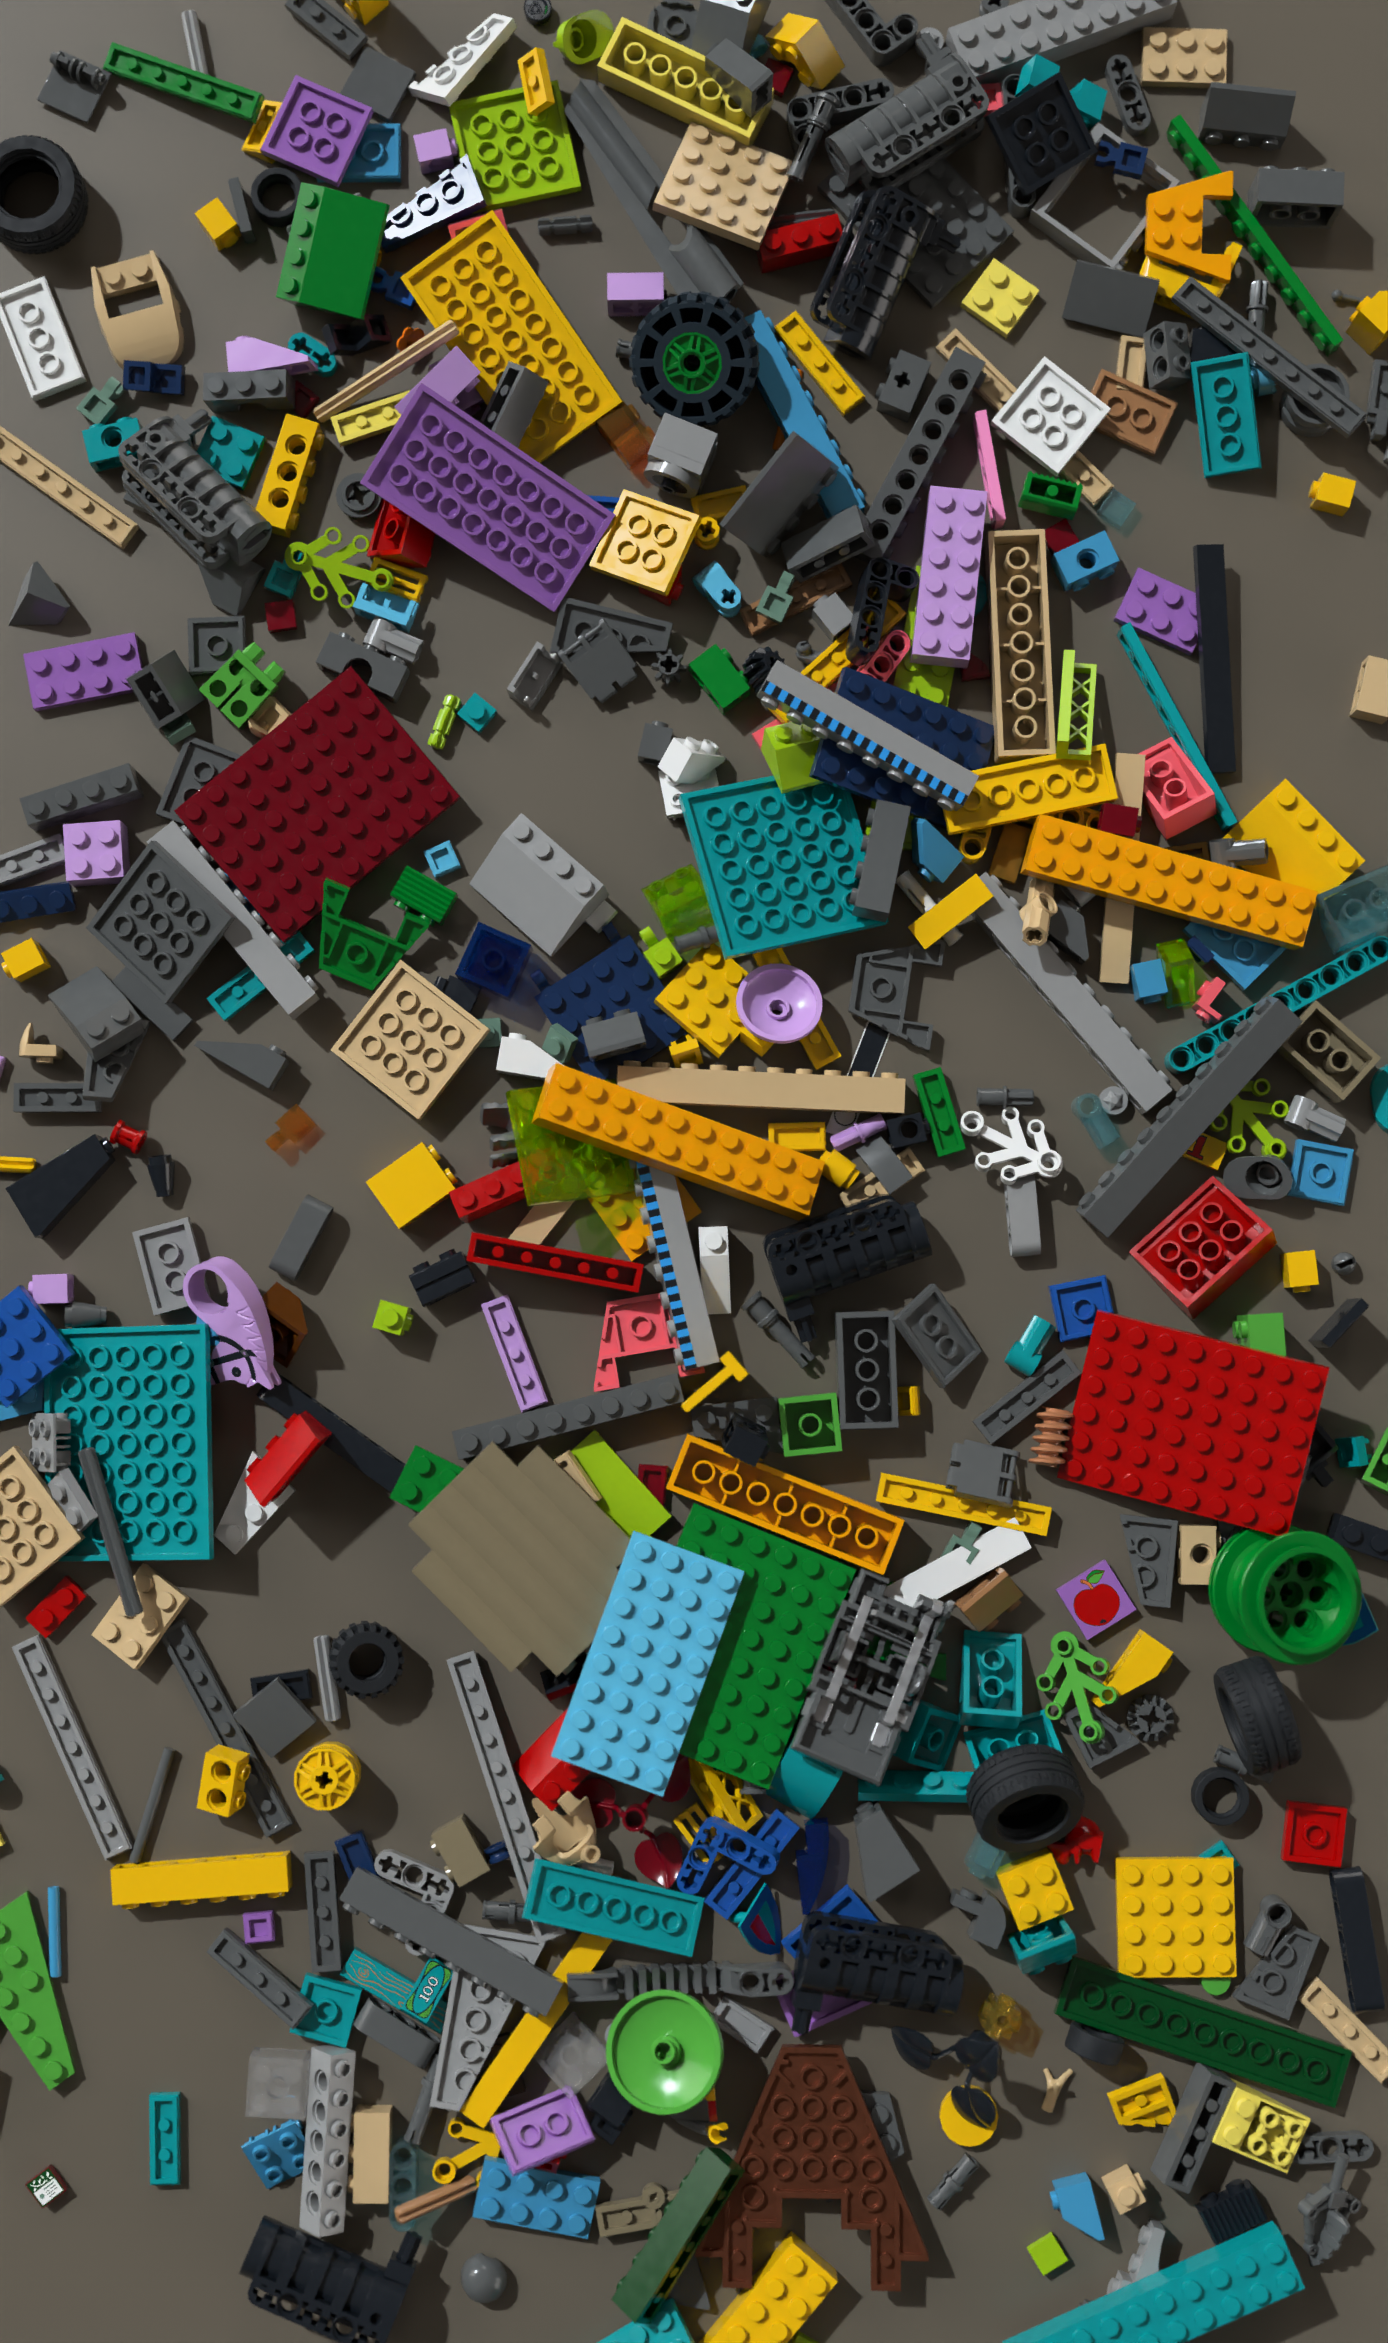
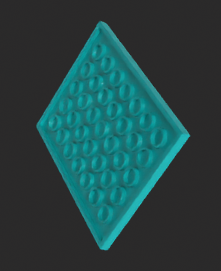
M208 1324L57 1329L75 1354L44 1379V1413H68V1418H71V1433L56 1434V1436H71V1439L56 1440V1445H71V1448H56V1451H71V1465H68V1468L92 1506L93 1503L78 1452L89 1447L95 1449L128 1561L214 1559L210 1327ZM45 1472V1483L47 1486L58 1472ZM97 1519L86 1530L82 1531L86 1538L57 1562L110 1561Z

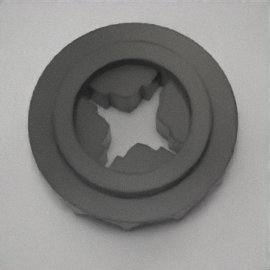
M355 473L345 477L340 482L336 491V499L340 509L345 515L352 516L355 519L359 517L368 518L371 513L378 510L382 500L380 496L360 484L365 475L363 473ZM354 487H357L362 494L367 493L363 497L364 505L362 506L357 500L352 501V498L355 497Z
M1153 1694L1140 1696L1132 1702L1128 1709V1726L1136 1737L1146 1742L1159 1741L1164 1736L1169 1735V1731L1174 1724L1173 1710L1168 1702L1160 1696ZM1153 1709L1154 1715L1162 1720V1722H1153L1149 1728L1148 1722L1139 1717V1715H1149Z

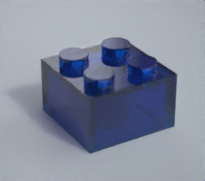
M478 922L455 975L458 979L510 1001L532 954V945Z

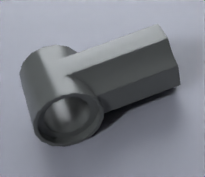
M1223 838L1209 841L1211 862L1233 868L1268 863L1269 852L1266 838L1237 841L1234 838Z
M1271 1894L1261 1900L1260 1912L1243 1942L1245 1946L1261 1956L1268 1957L1282 1928L1291 1922L1292 1912L1280 1896ZM1281 1906L1282 1910L1279 1915L1274 1917L1269 1915L1273 1907Z

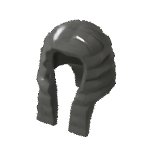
M486 1102L482 1104L480 1109L482 1125L499 1126L509 1131L504 1134L491 1136V1150L497 1151L508 1148H515L516 1150L514 1152L490 1155L489 1166L491 1168L505 1167L551 1146L558 1147L561 1134L531 1124L537 1107L536 1104L532 1107L527 1104L521 1106L518 1103L512 1105L503 1103L500 1105L497 1102Z

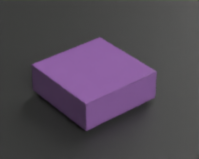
M273 1910L245 1912L243 1914L245 1944L273 1942L276 1940Z

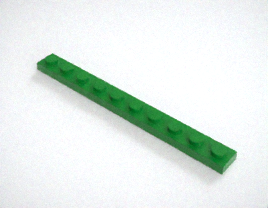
M1178 115L1172 119L1166 132L1167 139L1173 148L1179 150L1186 167L1190 171H1194L1199 179L1222 173L1183 117ZM1233 188L1231 200H1215L1219 213L1223 216L1226 215L1232 224L1235 235L1238 238H1242L1247 244L1251 257L1260 262L1267 279L1271 283H1275L1280 290L1282 300L1288 306L1291 305L1296 312L1300 325L1303 328H1307L1312 334L1316 347L1324 351L1327 357L1337 351L1343 342L1342 337Z

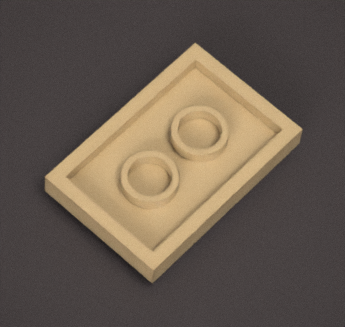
M1143 27L1141 86L1209 88L1211 82L1226 83L1227 29Z
M144 1563L133 1576L143 1612L133 1617H127L121 1597L119 1596L92 1633L93 1637L136 1670H139L190 1599L152 1567Z

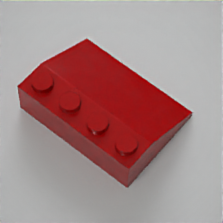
M1212 1176L1129 1251V1254L1168 1297L1194 1320L1277 1244L1273 1229Z

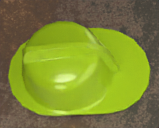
M598 9L573 16L560 25L556 36L557 41L553 42V46L558 48L564 57L576 65L597 59L603 55L614 34L611 19L605 12Z

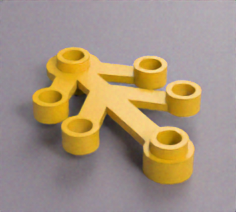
M495 2111L492 2117L499 2115L501 2113ZM453 2118L448 2125V2133L451 2137H463L479 2143L453 2158L441 2157L437 2159L432 2169V2175L436 2182L448 2184L454 2179L456 2170L484 2154L498 2157L500 2146L495 2134L466 2125L462 2118ZM458 2123L462 2126V2130L455 2132L451 2126ZM447 2164L450 2167V2171L444 2173L440 2170V2166ZM480 2171L476 2177L477 2187L479 2186V2179L481 2177L482 2171Z

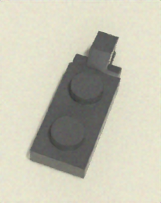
M1375 359L1372 366L1366 411V423L1372 424L1370 440L1381 442L1382 438L1386 436V428L1388 426V361Z

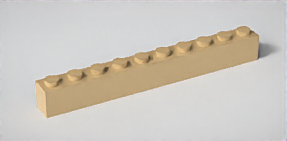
M624 1061L623 1066L618 1065L616 1085L671 1105L901 1115L905 1110L906 1079L898 1078V1073H881V1077H870V1072L853 1071L852 1076H841L840 1070H824V1075L813 1074L812 1069H796L794 1074L784 1073V1068L768 1067L767 1072H755L756 1067L738 1066V1071H728L726 1065H710V1070L698 1069V1064L682 1063L681 1068H669L670 1063L652 1062V1067H641L640 1061Z

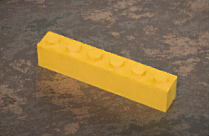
M291 1851L150 1861L139 1864L125 1863L116 1864L110 1870L112 1905H121L122 1909L137 1908L139 1903H151V1907H161L168 1905L169 1901L180 1900L182 1905L197 1903L198 1899L209 1898V1902L226 1901L228 1896H238L239 1900H249L256 1898V1894L266 1893L269 1898L285 1896V1892H289L293 1886Z

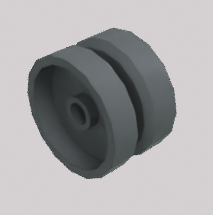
M1322 363L1307 365L1310 370L1346 398H1350L1349 385L1343 374L1337 369ZM1284 390L1279 403L1280 417L1289 430L1296 435L1310 438L1319 437L1333 428Z

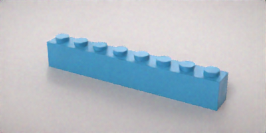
M761 310L745 317V320L748 324L751 323L755 331L754 337L756 342L759 343L760 349L758 354L760 366L755 384L774 420L780 427L785 440L794 431L814 445L839 467L836 471L837 476L828 487L824 486L818 494V503L826 518L829 519L842 510L857 505L864 514L865 496L860 489H855L851 481L853 480V475L847 464L843 465L839 459L840 450L834 439L829 440L825 432L827 431V426L821 415L817 416L813 410L814 401L808 390L803 391L799 383L801 382L800 374L795 366L791 367L786 359L788 352L783 342H777L774 336L775 328L769 317L765 318Z

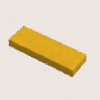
M974 874L909 925L908 928L926 950L994 896L979 876Z

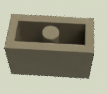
M464 1813L432 1832L431 1837L433 1840L430 1841V1845L438 1857L442 1855L447 1864L444 1870L452 1883L456 1881L458 1886L461 1887L491 1869L492 1864H489V1858L484 1853V1848Z

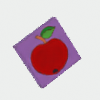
M1105 1559L1056 1589V1592L1086 1640H1089L1136 1610Z

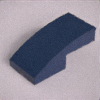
M124 360L123 390L184 395L186 366Z

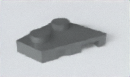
M1091 1703L1089 1705L1094 1720L1100 1721L1105 1728L1104 1738L1098 1743L1088 1744L1081 1739L1079 1728L1082 1722L1077 1707L1065 1712L1063 1715L1089 1768L1140 1743L1135 1736ZM1089 1726L1086 1729V1734L1092 1738L1095 1731Z

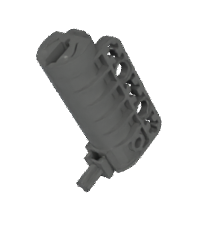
M929 32L921 34L920 38L915 41L926 58L924 69L926 77L825 139V147L830 162L846 187L858 181L864 191H877L879 189L877 186L871 187L872 179L875 178L876 181H880L888 177L882 181L881 187L893 186L897 188L981 135L984 127L983 116L986 114L989 106L988 95L963 58L955 52L952 53L948 46L941 50ZM981 100V106L978 109L974 101L978 102ZM975 122L977 123L974 131L971 127L967 128ZM962 130H964L963 133H962V137H963V138H961L960 133H959V132H961ZM953 136L955 137V142L953 144H943V142L948 140L949 138ZM930 151L927 160L925 159V157H920L923 154ZM915 159H917L915 161L916 167H914L912 161H914ZM907 165L908 171L906 173H895L897 170Z
M200 409L186 420L179 414L173 418L169 416L159 417L123 441L118 451L120 461L126 469L122 474L124 489L203 567L216 569L230 559L241 566L251 561L265 547L271 536V524L192 448L196 445L195 434L212 423V419L208 416V412L205 409ZM127 451H130L132 453L137 451L138 459H136L133 455L127 456ZM133 477L141 483V486L144 488L142 492L141 487L136 482L130 483V478ZM152 494L159 502L151 503L146 498ZM165 508H166L167 511H168L172 516H174V517L179 521V523L182 525V527H181L180 529H179V524H178L174 519H170V520L168 521V514H167V512L164 510ZM190 531L197 539L188 540L184 535ZM205 549L211 554L216 552V558L214 559L211 556L206 558Z

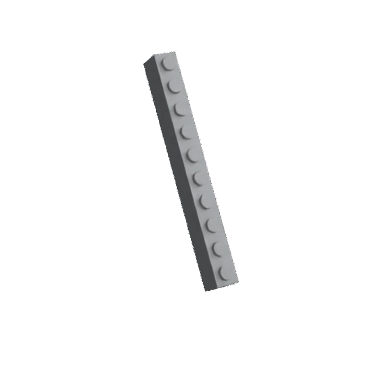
M987 872L983 873L979 878L994 897L971 914L972 917L1117 1087L1125 1091L1129 1101L1141 1115L1147 1112L1172 1091L1169 1086L1171 1083L1169 1078L1161 1070L1157 1072L1152 1067L1150 1056L1142 1048L1138 1050L1131 1042L1133 1037L1124 1027L1119 1028L1113 1021L1115 1016L1111 1010L1105 1005H1099L1094 999L1096 994L1093 989L1086 983L1082 985L1076 978L1078 973L1069 962L1066 961L1064 963L1058 957L1059 951L1050 940H1047L1041 946H1029L1022 940L1023 921L1019 914L1020 904L1012 896L1008 898L1001 890L1003 885L996 876H989Z

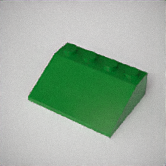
M301 182L276 297L293 305L364 320L390 205L324 186Z

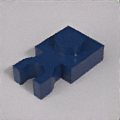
M1100 141L1098 151H1104L1108 156L1102 157L1097 155L1094 166L1106 167L1111 165L1114 166L1113 174L1138 180L1141 179L1148 148L1121 142L1118 149L1109 142Z

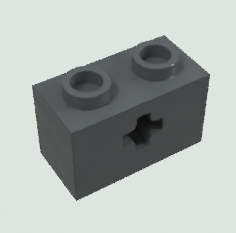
M901 349L897 358L891 357L885 372L889 377L886 384L880 383L874 398L878 400L877 411L908 423L929 374L931 362ZM900 382L906 383L902 389L897 387Z

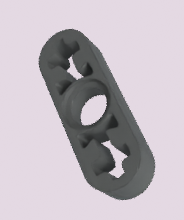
M1114 55L1107 62L1105 78L1125 131L1131 136H1141L1149 127L1151 115L1130 60L1124 55ZM1116 65L1119 69H1123L1121 75L1123 82H1121L1120 84L1119 82L1121 78L1118 71L1113 72V68ZM1126 89L1131 90L1135 94V99L1130 102L1124 101L1120 96V92ZM1135 107L1136 118L1138 120L1143 119L1141 126H1138L1136 122L1132 123L1134 117L1133 109Z
M1359 2130L1307 2132L1304 2134L1301 2142L1305 2147L1315 2146L1317 2155H1314L1312 2149H1303L1302 2155H1298L1296 2152L1293 2161L1298 2164L1335 2163L1338 2153H1344L1345 2148L1346 2154L1350 2157L1349 2162H1362L1371 2157L1374 2147L1370 2138ZM1342 2139H1344L1347 2146L1356 2145L1358 2139L1365 2146L1360 2147V2152L1357 2153L1353 2147H1344ZM1326 2140H1334L1337 2143V2149L1331 2155H1326L1322 2152V2144Z

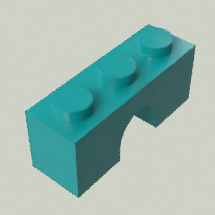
M1038 54L1034 55L1022 67L1015 97L1020 96L1058 73L1060 66ZM1083 79L1070 93L1087 129L1090 130L1101 120L1108 91Z

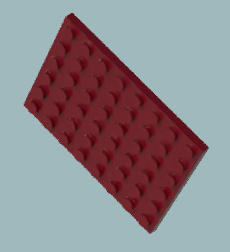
M350 666L174 811L278 937L286 943L322 913L323 885L326 877L348 886L350 889L353 888L461 798Z

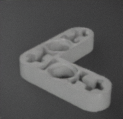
M384 1849L378 1854L374 1862L375 1871L378 1875L423 1894L421 1901L445 1913L455 1889V1881L452 1883L445 1871L393 1849ZM388 1856H391L394 1865L400 1867L402 1861L407 1864L402 1870L401 1877L396 1875L399 1869L390 1867L389 1870L383 1869L384 1863L380 1862V1860H386ZM411 1867H418L423 1872L422 1880L416 1883L411 1882L407 1878V1870ZM429 1872L434 1874L431 1878L434 1882L439 1883L441 1879H445L449 1891L444 1889L442 1893H438L437 1886L429 1883L428 1889L423 1887ZM412 1940L410 1944L405 1943L406 1949L412 1955H423L419 1951L421 1946L419 1948L415 1947V1942Z

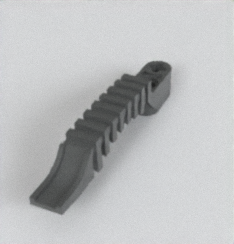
M727 1960L722 1961V1964L715 1963V1961H707V1963L694 1961L693 1964L679 1962V1964L672 1965V1962L665 1963V1965H658V1963H650V1966L636 1964V1967L622 1965V1968L611 1967L592 1972L567 1973L568 2002L619 2000L618 1993H624L628 2000L634 1998V1992H638L641 1995L647 1991L661 1989L680 1990L684 1993H688V1989H694L695 1994L702 1993V1989H709V1994H717V1991H724L748 1997L781 1996L790 1992L794 1984L791 1969L784 1962L732 1964ZM783 1973L782 1983L777 1984V1974ZM748 1974H754L758 1977L757 1983L752 1986L745 1985L742 1980Z

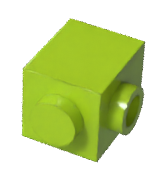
M380 1300L372 1328L404 1336L405 1331H410L414 1315L410 1314L412 1308Z

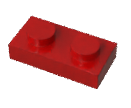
M67 1575L25 1619L43 1637L48 1638L87 1598L88 1594Z

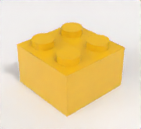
M1048 1848L994 1869L1019 1931L1074 1910L1053 1855Z

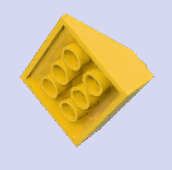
M1286 778L1223 837L1234 838L1235 841L1266 838L1269 852L1268 863L1240 867L1250 873L1318 891L1314 908L1365 862L1364 858Z

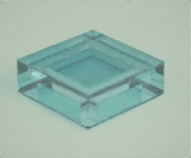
M1113 488L1096 514L1120 529L1136 506V503Z

